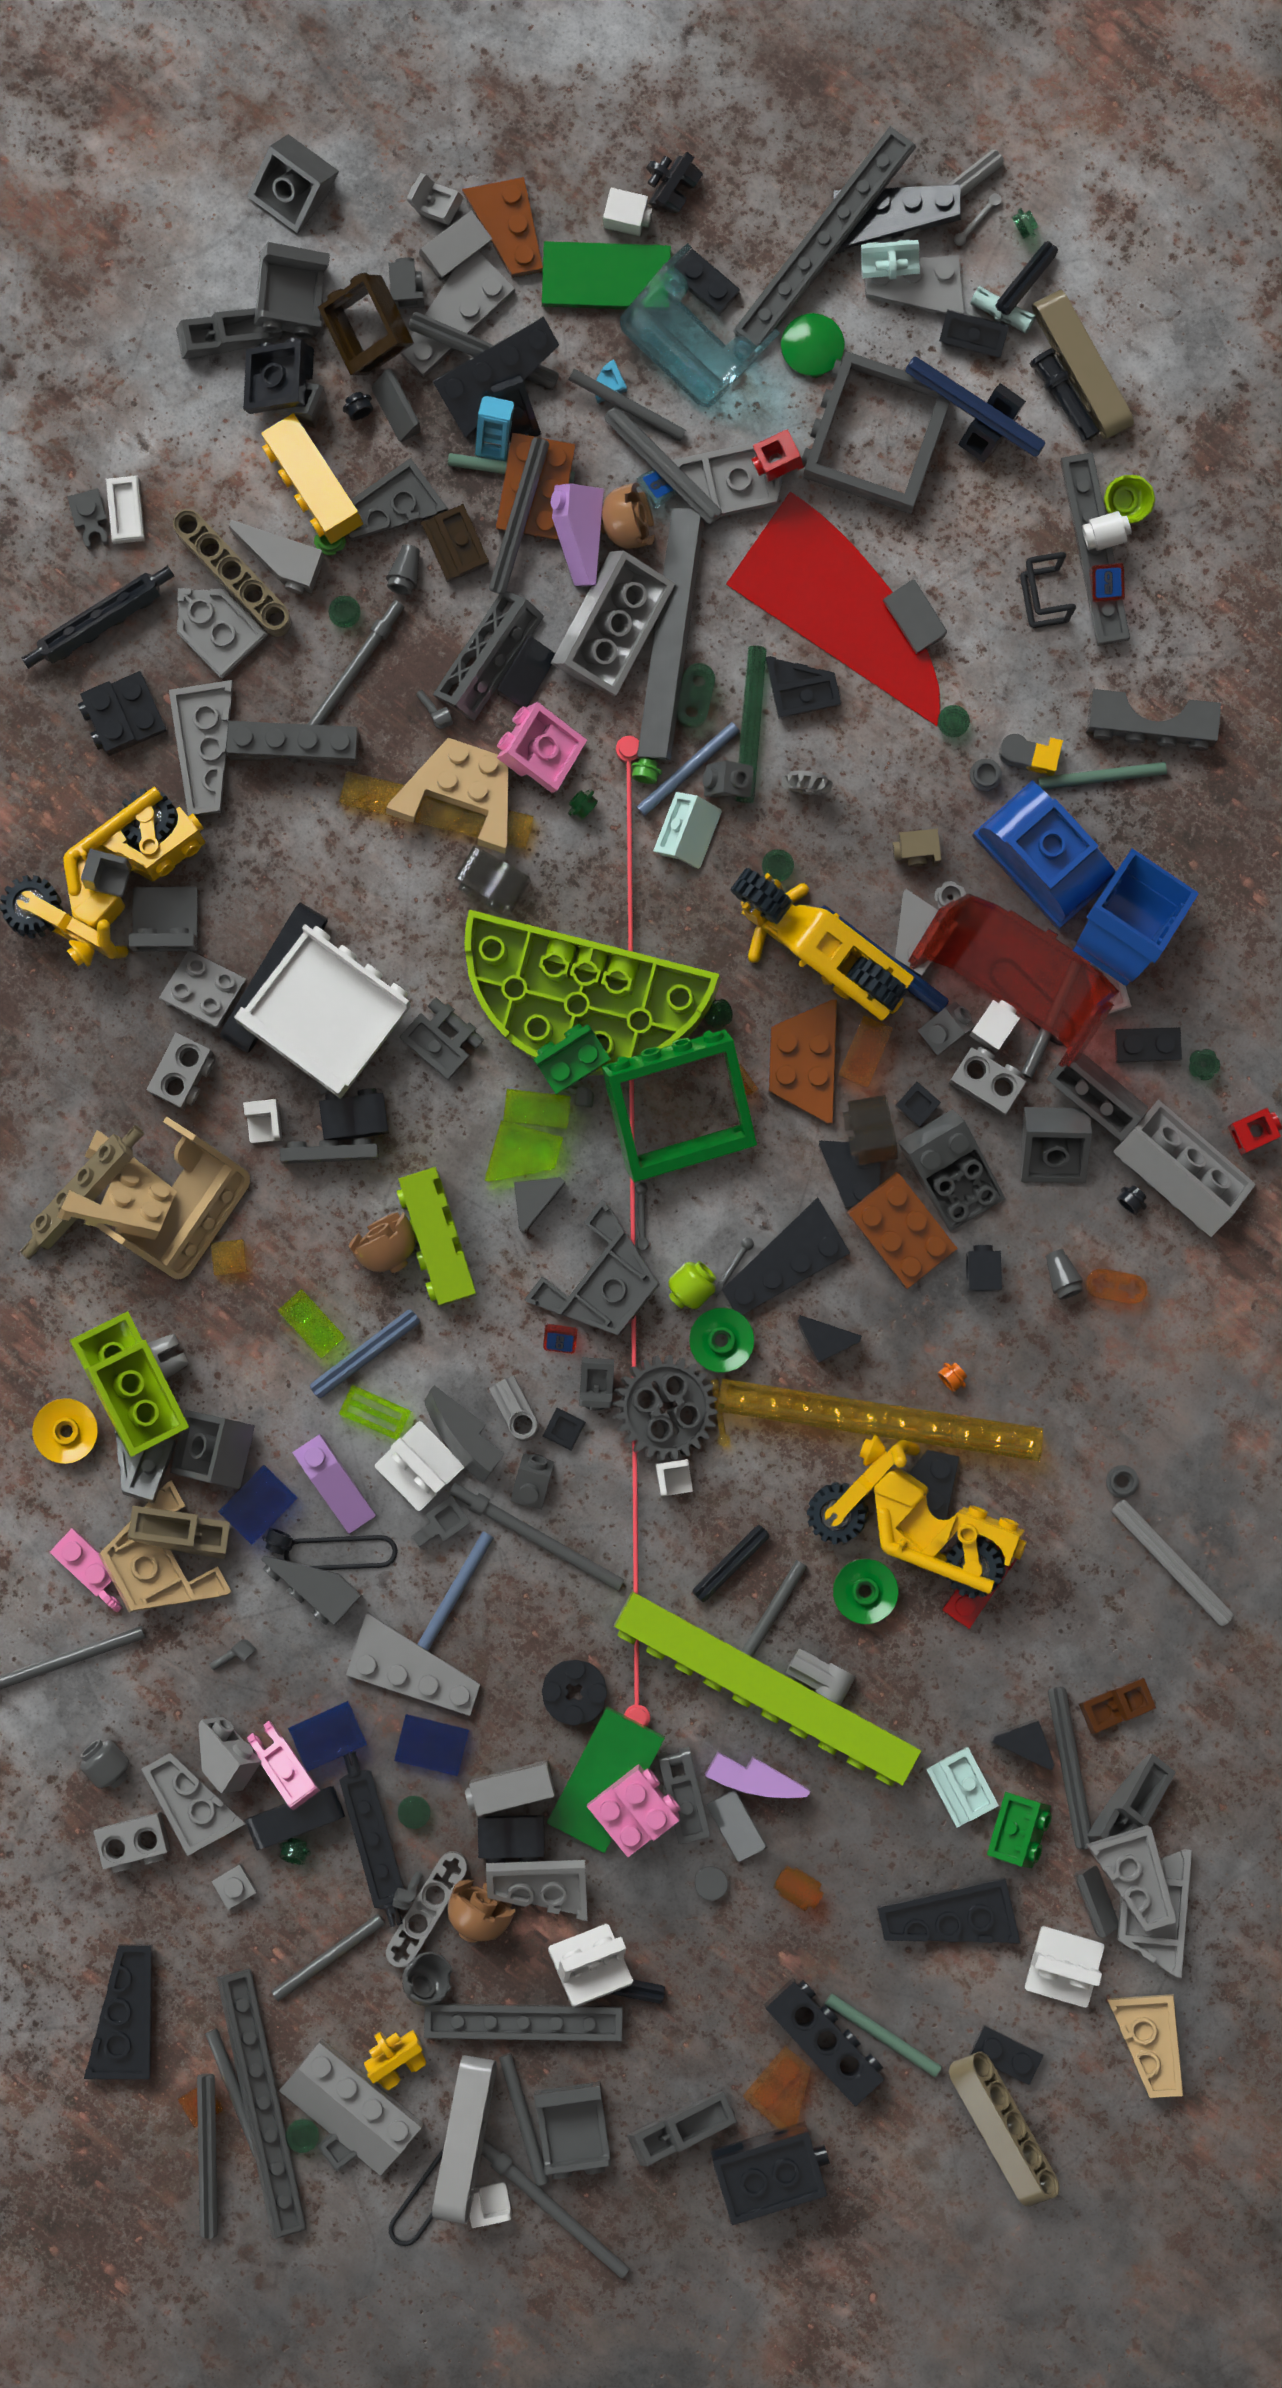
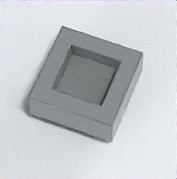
M242 1864L237 1865L211 1881L228 1910L257 1893Z

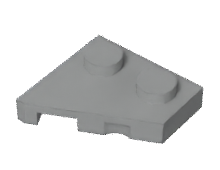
M905 889L902 894L894 958L916 975L922 977L957 922Z

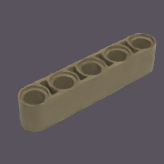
M1060 289L1033 303L1032 310L1034 315H1036L1035 318L1049 344L1056 351L1055 355L1064 371L1069 372L1070 382L1089 416L1100 430V436L1106 440L1133 426L1134 419L1129 407L1065 292Z
M190 509L178 512L174 517L173 526L180 541L268 634L275 637L287 634L292 622L286 606L197 512ZM188 521L196 522L197 528L192 533L187 534L181 531L184 523ZM215 544L219 546V550L214 556L209 557L203 554V549L207 545ZM230 567H237L241 572L236 579L230 580L224 577L226 570ZM259 590L263 593L259 601L252 603L246 600V596L250 591ZM273 613L284 615L283 622L277 626L270 625L268 618Z
M977 2052L952 2062L949 2069L952 2083L1021 2204L1030 2207L1055 2198L1059 2193L1058 2179L990 2058L983 2052Z

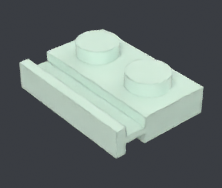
M968 1747L926 1768L956 1828L999 1806Z

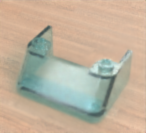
M687 243L662 266L625 310L620 318V326L624 334L692 400L700 406L711 407L760 357L780 332L775 329L758 347L745 337H735L725 345L680 302L688 291V284L685 277L675 267L692 248Z

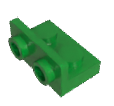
M577 1024L564 1033L566 1038L556 1045L552 1041L537 1050L539 1056L533 1060L556 1095L564 1092L601 1068V1066L612 1061L589 1024L584 1027L581 1024Z
M1005 1792L987 1855L1021 1867L1033 1868L1042 1854V1845L1040 1843L1043 1833L1048 1830L1051 1823V1805Z

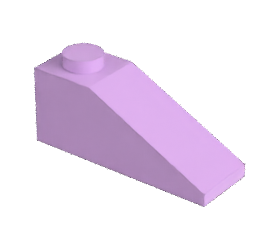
M570 483L555 485L551 497L552 519L574 586L596 585L604 489Z
M317 1435L292 1452L348 1534L376 1516L323 1435Z

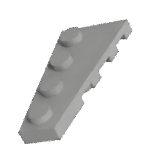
M366 1613L346 1676L469 1716L471 1715L481 1685L480 1683L382 1623L374 1616Z

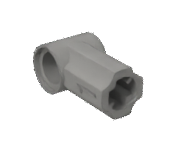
M515 1376L506 1378L490 1387L489 1390L508 1425L510 1433L520 1441H529L536 1437L540 1427L539 1421L535 1417ZM522 1417H528L532 1420V1429L527 1434H519L515 1428L517 1420Z
M799 1648L785 1672L816 1689V1693L840 1706L856 1676L832 1663L827 1664L818 1659V1657Z

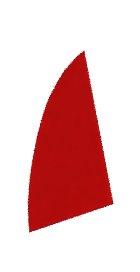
M790 491L726 585L937 726L940 717V696L936 673L927 648L917 654L915 653L882 601L893 593L892 590L857 548L833 524Z

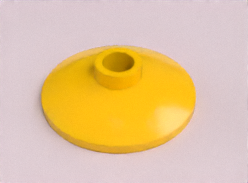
M63 1398L49 1402L38 1412L33 1423L32 1435L37 1449L44 1457L56 1463L68 1464L83 1459L91 1452L97 1440L98 1425L94 1414L85 1404L74 1399ZM65 1425L71 1426L73 1430L72 1435L67 1438L61 1433V1429Z

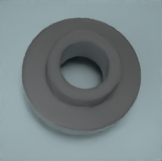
M1120 1465L1109 1471L1106 1477V1486L1112 1495L1126 1498L1136 1492L1139 1486V1478L1134 1469L1129 1466ZM1120 1475L1125 1476L1128 1480V1484L1124 1488H1120L1116 1483Z

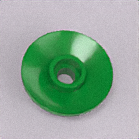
M714 1308L706 1311L696 1319L690 1331L689 1345L694 1358L701 1366L713 1372L725 1373L738 1369L748 1360L754 1347V1333L748 1320L739 1312L729 1308ZM720 1334L725 1335L728 1339L727 1345L719 1347L715 1343L716 1336Z
M858 1559L844 1566L836 1576L833 1585V1598L838 1610L847 1619L859 1624H873L886 1618L894 1609L898 1599V1584L894 1574L883 1563L873 1559ZM862 1585H868L871 1589V1594L866 1598L861 1597L859 1594V1588Z

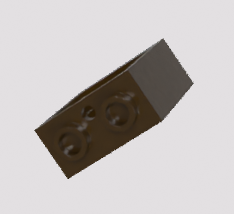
M364 272L354 276L350 280L351 284L346 288L330 293L327 296V301L318 307L350 375H369L414 344L382 275H368ZM369 294L388 335L363 351L344 310Z

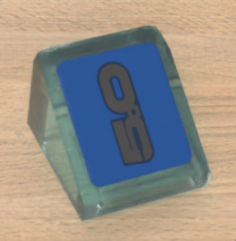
M654 469L637 478L640 489L645 492L655 509L678 494Z

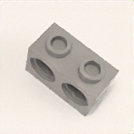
M175 1033L146 1090L150 1094L185 1111L187 1105L192 1106L199 1095L200 1088L197 1085L202 1075L207 1077L215 1063V1060L212 1059L214 1053L209 1048ZM193 1050L198 1052L199 1058L194 1066L187 1067L183 1065L182 1057L187 1051ZM174 1079H180L184 1083L183 1091L179 1095H170L167 1090L168 1084Z
M971 1047L950 1079L949 1084L1001 1117H1004L1026 1083L1021 1078L1023 1073L1009 1064L1003 1067L993 1061L995 1056L982 1047L976 1050ZM970 1063L980 1064L984 1070L983 1077L980 1079L971 1078L967 1073V1065ZM998 1080L1007 1081L1011 1086L1010 1095H998L994 1089L995 1082Z
M161 1812L100 1827L93 1831L102 1868L112 1867L113 1873L132 1868L131 1862L144 1859L145 1864L164 1860L163 1854L171 1850ZM143 1831H152L156 1835L157 1844L154 1848H147L141 1843ZM112 1839H119L124 1843L125 1852L123 1856L117 1857L111 1854L109 1843Z

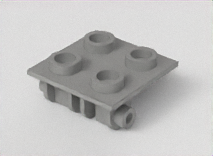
M188 951L159 999L166 1002L167 1006L170 1007L172 1005L183 1011V1014H189L193 1019L197 1018L209 1024L211 1028H220L225 1020L224 1015L243 986L246 978L192 951Z

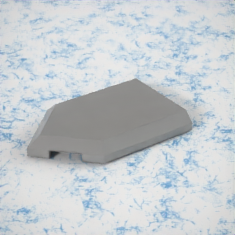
M178 588L177 634L221 679L228 676L268 636L224 589L191 590V588Z

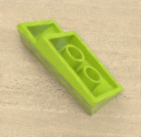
M128 1311L69 1340L130 1457L189 1428L146 1339L142 1340Z

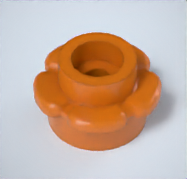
M955 1362L952 1365L944 1363L943 1368L937 1373L941 1381L952 1392H956L960 1387L964 1389L966 1387L964 1379L967 1378L964 1370Z

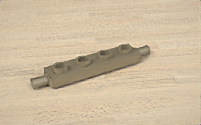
M134 1125L123 1138L112 1134L99 1147L90 1160L78 1170L70 1182L57 1193L50 1204L36 1216L29 1226L32 1230V1238L20 1250L25 1258L31 1260L41 1247L49 1250L78 1219L71 1217L67 1221L57 1217L69 1190L94 1201L133 1158L132 1147L144 1136L142 1129Z

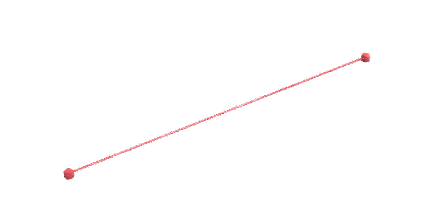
M624 736L617 742L616 754L622 762L627 763L628 951L633 952L631 763L639 759L637 757L639 740L633 736ZM634 1079L629 1080L630 1127L635 1143ZM630 1177L631 1240L635 1245V1182ZM636 1316L631 1321L632 1367H636ZM632 1441L633 1589L638 1594L637 1452L633 1451L636 1442ZM636 1640L634 1643V1705L629 1706L624 1715L647 1727L650 1722V1713L645 1706L639 1704V1640Z

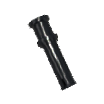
M1050 348L1031 360L1029 364L1032 368L1037 369L1045 382L1043 386L1045 390L1054 394L1071 424L1076 429L1081 441L1086 442L1098 434L1100 430L1069 383V372L1062 369L1054 356L1056 351L1054 348Z

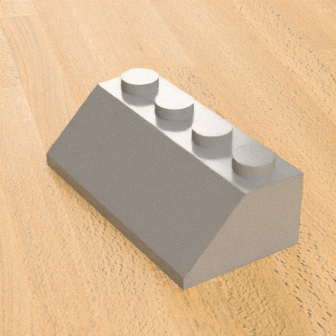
M610 551L597 575L596 585L591 586L551 664L583 683L616 696L676 583L625 551Z
M1159 1099L1113 1151L1125 1165L1130 1166L1145 1179L1149 1186L1161 1193L1169 1200L1172 1206L1184 1213L1199 1229L1203 1230L1210 1237L1233 1216L1256 1185Z
M322 2038L279 2090L330 2134H335L338 2137L336 2139L350 2151L354 2150L357 2153V2157L380 2176L422 2128L423 2122L376 2083L373 2084L363 2072Z

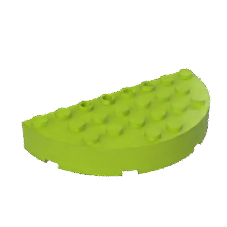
M473 910L468 912L464 944L468 975L473 991L482 1009L495 1027L516 1048L532 1059L539 1056L537 1050L547 1043L553 1041L556 1045L565 1039L564 1033L577 1024H581L582 1027L589 1024L612 1060L607 1064L617 1062L618 1057L630 1058L640 1055L643 1050L657 1047L660 1049L670 1046L678 1039L688 1038L698 1027L709 1011L722 980L720 974ZM602 1067L590 1075H603Z

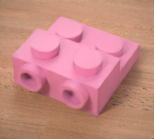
M536 702L527 708L521 707L512 720L516 724L512 733L506 732L497 744V747L501 750L497 759L521 777L527 774L553 793L559 789L587 739L539 702Z
M639 1764L587 1804V1808L627 1857L631 1856L651 1839L653 1841L678 1823L680 1818L678 1811L681 1809L675 1799L670 1794L664 1796L657 1787L660 1785V1782L649 1768L644 1771Z

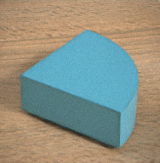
M615 361L608 362L602 368L596 381L620 394L626 392L627 387ZM595 395L597 403L605 401L604 399Z

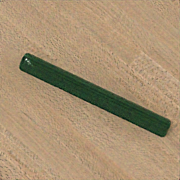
M758 645L749 646L747 652L738 763L753 766L751 796L747 798L736 796L735 798L737 802L745 804L753 803L755 798L767 651L765 647Z

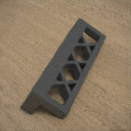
M508 591L505 594H499L433 695L438 700L455 707L466 718L475 721L511 667L528 636L533 634L544 615L527 599ZM508 601L512 602L513 605L509 611L501 615ZM494 629L491 638L484 641L486 634ZM476 656L477 659L473 665L466 668L470 658ZM459 682V686L453 695H447L451 687Z

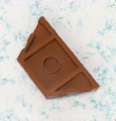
M835 999L772 1026L770 1036L769 1093L782 1100H786L793 1104V1106L808 1112L826 1124H832L837 1007V1000Z

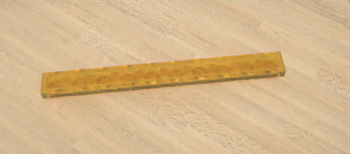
M722 1379L717 1412L865 1435H876L878 1437L1040 1461L1042 1454L1043 1428Z

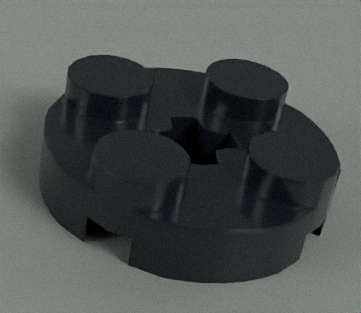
M574 1659L562 1661L548 1672L544 1679L542 1696L544 1706L553 1718L559 1722L574 1726L590 1722L598 1716L604 1707L607 1689L605 1679L599 1669L589 1662ZM570 1683L573 1686L580 1684L583 1687L580 1692L583 1696L582 1699L579 1701L575 1698L567 1699L566 1695L569 1691L566 1686Z

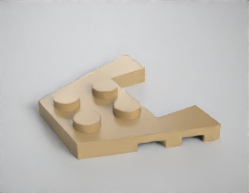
M447 738L388 803L386 814L414 823L424 796H430L486 815L487 817L478 837L477 845L505 854L507 849L508 766L497 759L498 754Z
M97 1130L85 1157L90 1159L109 1138ZM133 1157L110 1182L101 1204L69 1190L57 1217L67 1221L71 1217L84 1219L85 1225L94 1227L98 1223L116 1226L115 1231L155 1240L177 1191Z
M171 1480L159 1490L155 1503L148 1502L144 1507L177 1512L184 1508L185 1504ZM130 1522L98 1554L129 1612L223 1597L231 1593L218 1566L188 1582L170 1549L128 1539Z

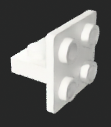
M421 1421L417 1422L402 1438L396 1440L390 1446L391 1449L375 1464V1468L418 1511H421L464 1469V1466Z
M608 1924L601 1925L549 1946V1954L572 2007H577L608 1995L633 1983L631 1974L624 1961L625 1944L621 1937L614 1938Z
M1042 1926L1025 1982V1989L1071 2004L1088 2007L1094 1985L1099 1986L1102 1973L1098 1969L1105 1947L1104 1944Z

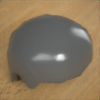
M434 1952L419 1954L407 1964L403 1971L402 1986L407 1998L414 2004L424 2007L439 2004L451 1990V1965L443 1955Z

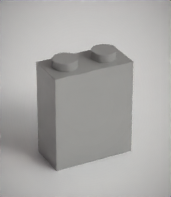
M548 1760L471 1779L469 1783L470 1788H466L465 1791L469 1810L475 1809L477 1816L555 1796V1788Z

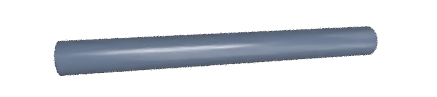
M732 722L728 724L636 806L639 812L646 816L737 735L740 732L737 726Z
M484 1531L481 1533L417 1645L429 1651L494 1539L493 1536Z

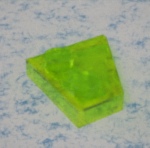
M501 1120L484 1180L486 1182H494L555 1170L564 1137Z

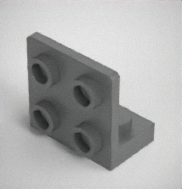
M134 887L133 933H129V947L133 952L198 951V889L196 887Z

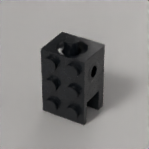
M805 2121L711 2150L712 2162L732 2226L828 2196L819 2168L830 2164L825 2145L813 2148Z

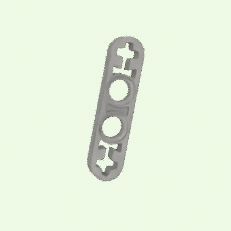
M449 1851L439 1859L404 1917L403 1924L398 1927L386 1949V1957L393 1966L405 1967L416 1957L449 1902L454 1886L463 1879L467 1871V1861L461 1853ZM456 1858L459 1860L458 1867L462 1870L460 1873L453 1872L448 1882H452L454 1885L452 1888H449L445 1882L434 1879V1876L438 1873L440 1877H443L447 1870V1866L443 1864L444 1861L451 1862ZM439 1886L443 1889L445 1898L441 1903L432 1904L427 1900L426 1891L429 1887ZM415 1914L423 1915L428 1922L427 1928L421 1933H416L409 1927V1919ZM404 1930L409 1937L420 1941L417 1945L411 1941L406 1950L410 1956L397 1960L394 1958L396 1952L392 1947L394 1945L397 1947L402 1945L406 1937L400 1936V1932Z

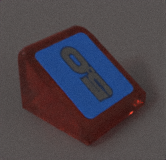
M1124 563L1094 565L1091 567L1089 573L1092 602L1125 599Z
M554 1324L545 1325L544 1349L570 1354L575 1353L578 1329L576 1327Z

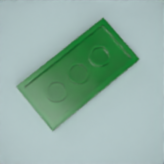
M544 241L542 307L669 311L671 245Z
M607 1706L547 1820V1824L605 1854L612 1837L587 1808V1804L638 1764L644 1771L650 1768L665 1736Z

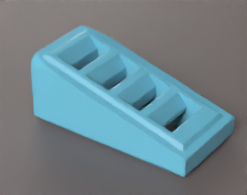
M489 396L482 398L477 422L476 456L500 461L507 460L514 408L512 401ZM484 441H485V442L494 443V444H499V445H501V446L484 443Z

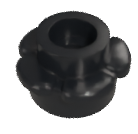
M362 392L351 394L345 400L346 404L343 407V412H346L353 421L365 418L373 411V406L370 402L372 397L368 394L363 395Z
M1134 1185L1130 1188L1122 1187L1117 1200L1128 1212L1137 1215L1141 1209L1145 1210L1147 1208V1205L1144 1203L1147 1197L1138 1187Z
M269 1528L267 1536L262 1537L267 1542L265 1548L274 1553L283 1555L285 1550L291 1551L293 1548L291 1543L294 1537L281 1530Z

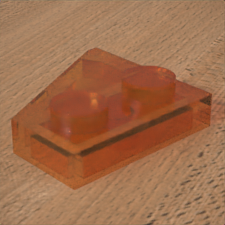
M785 2045L742 2096L779 2129L797 2124L811 2068Z

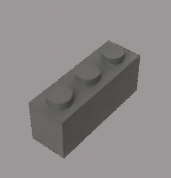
M1073 1046L1047 1078L1048 1081L1120 1141H1123L1140 1122L1148 1109L1147 1105L1076 1046Z

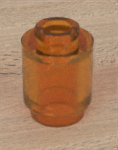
M787 1865L773 1886L774 1889L779 1891V1896L803 1911H806L808 1907L815 1909L824 1894L820 1890L821 1882L797 1867L792 1869Z

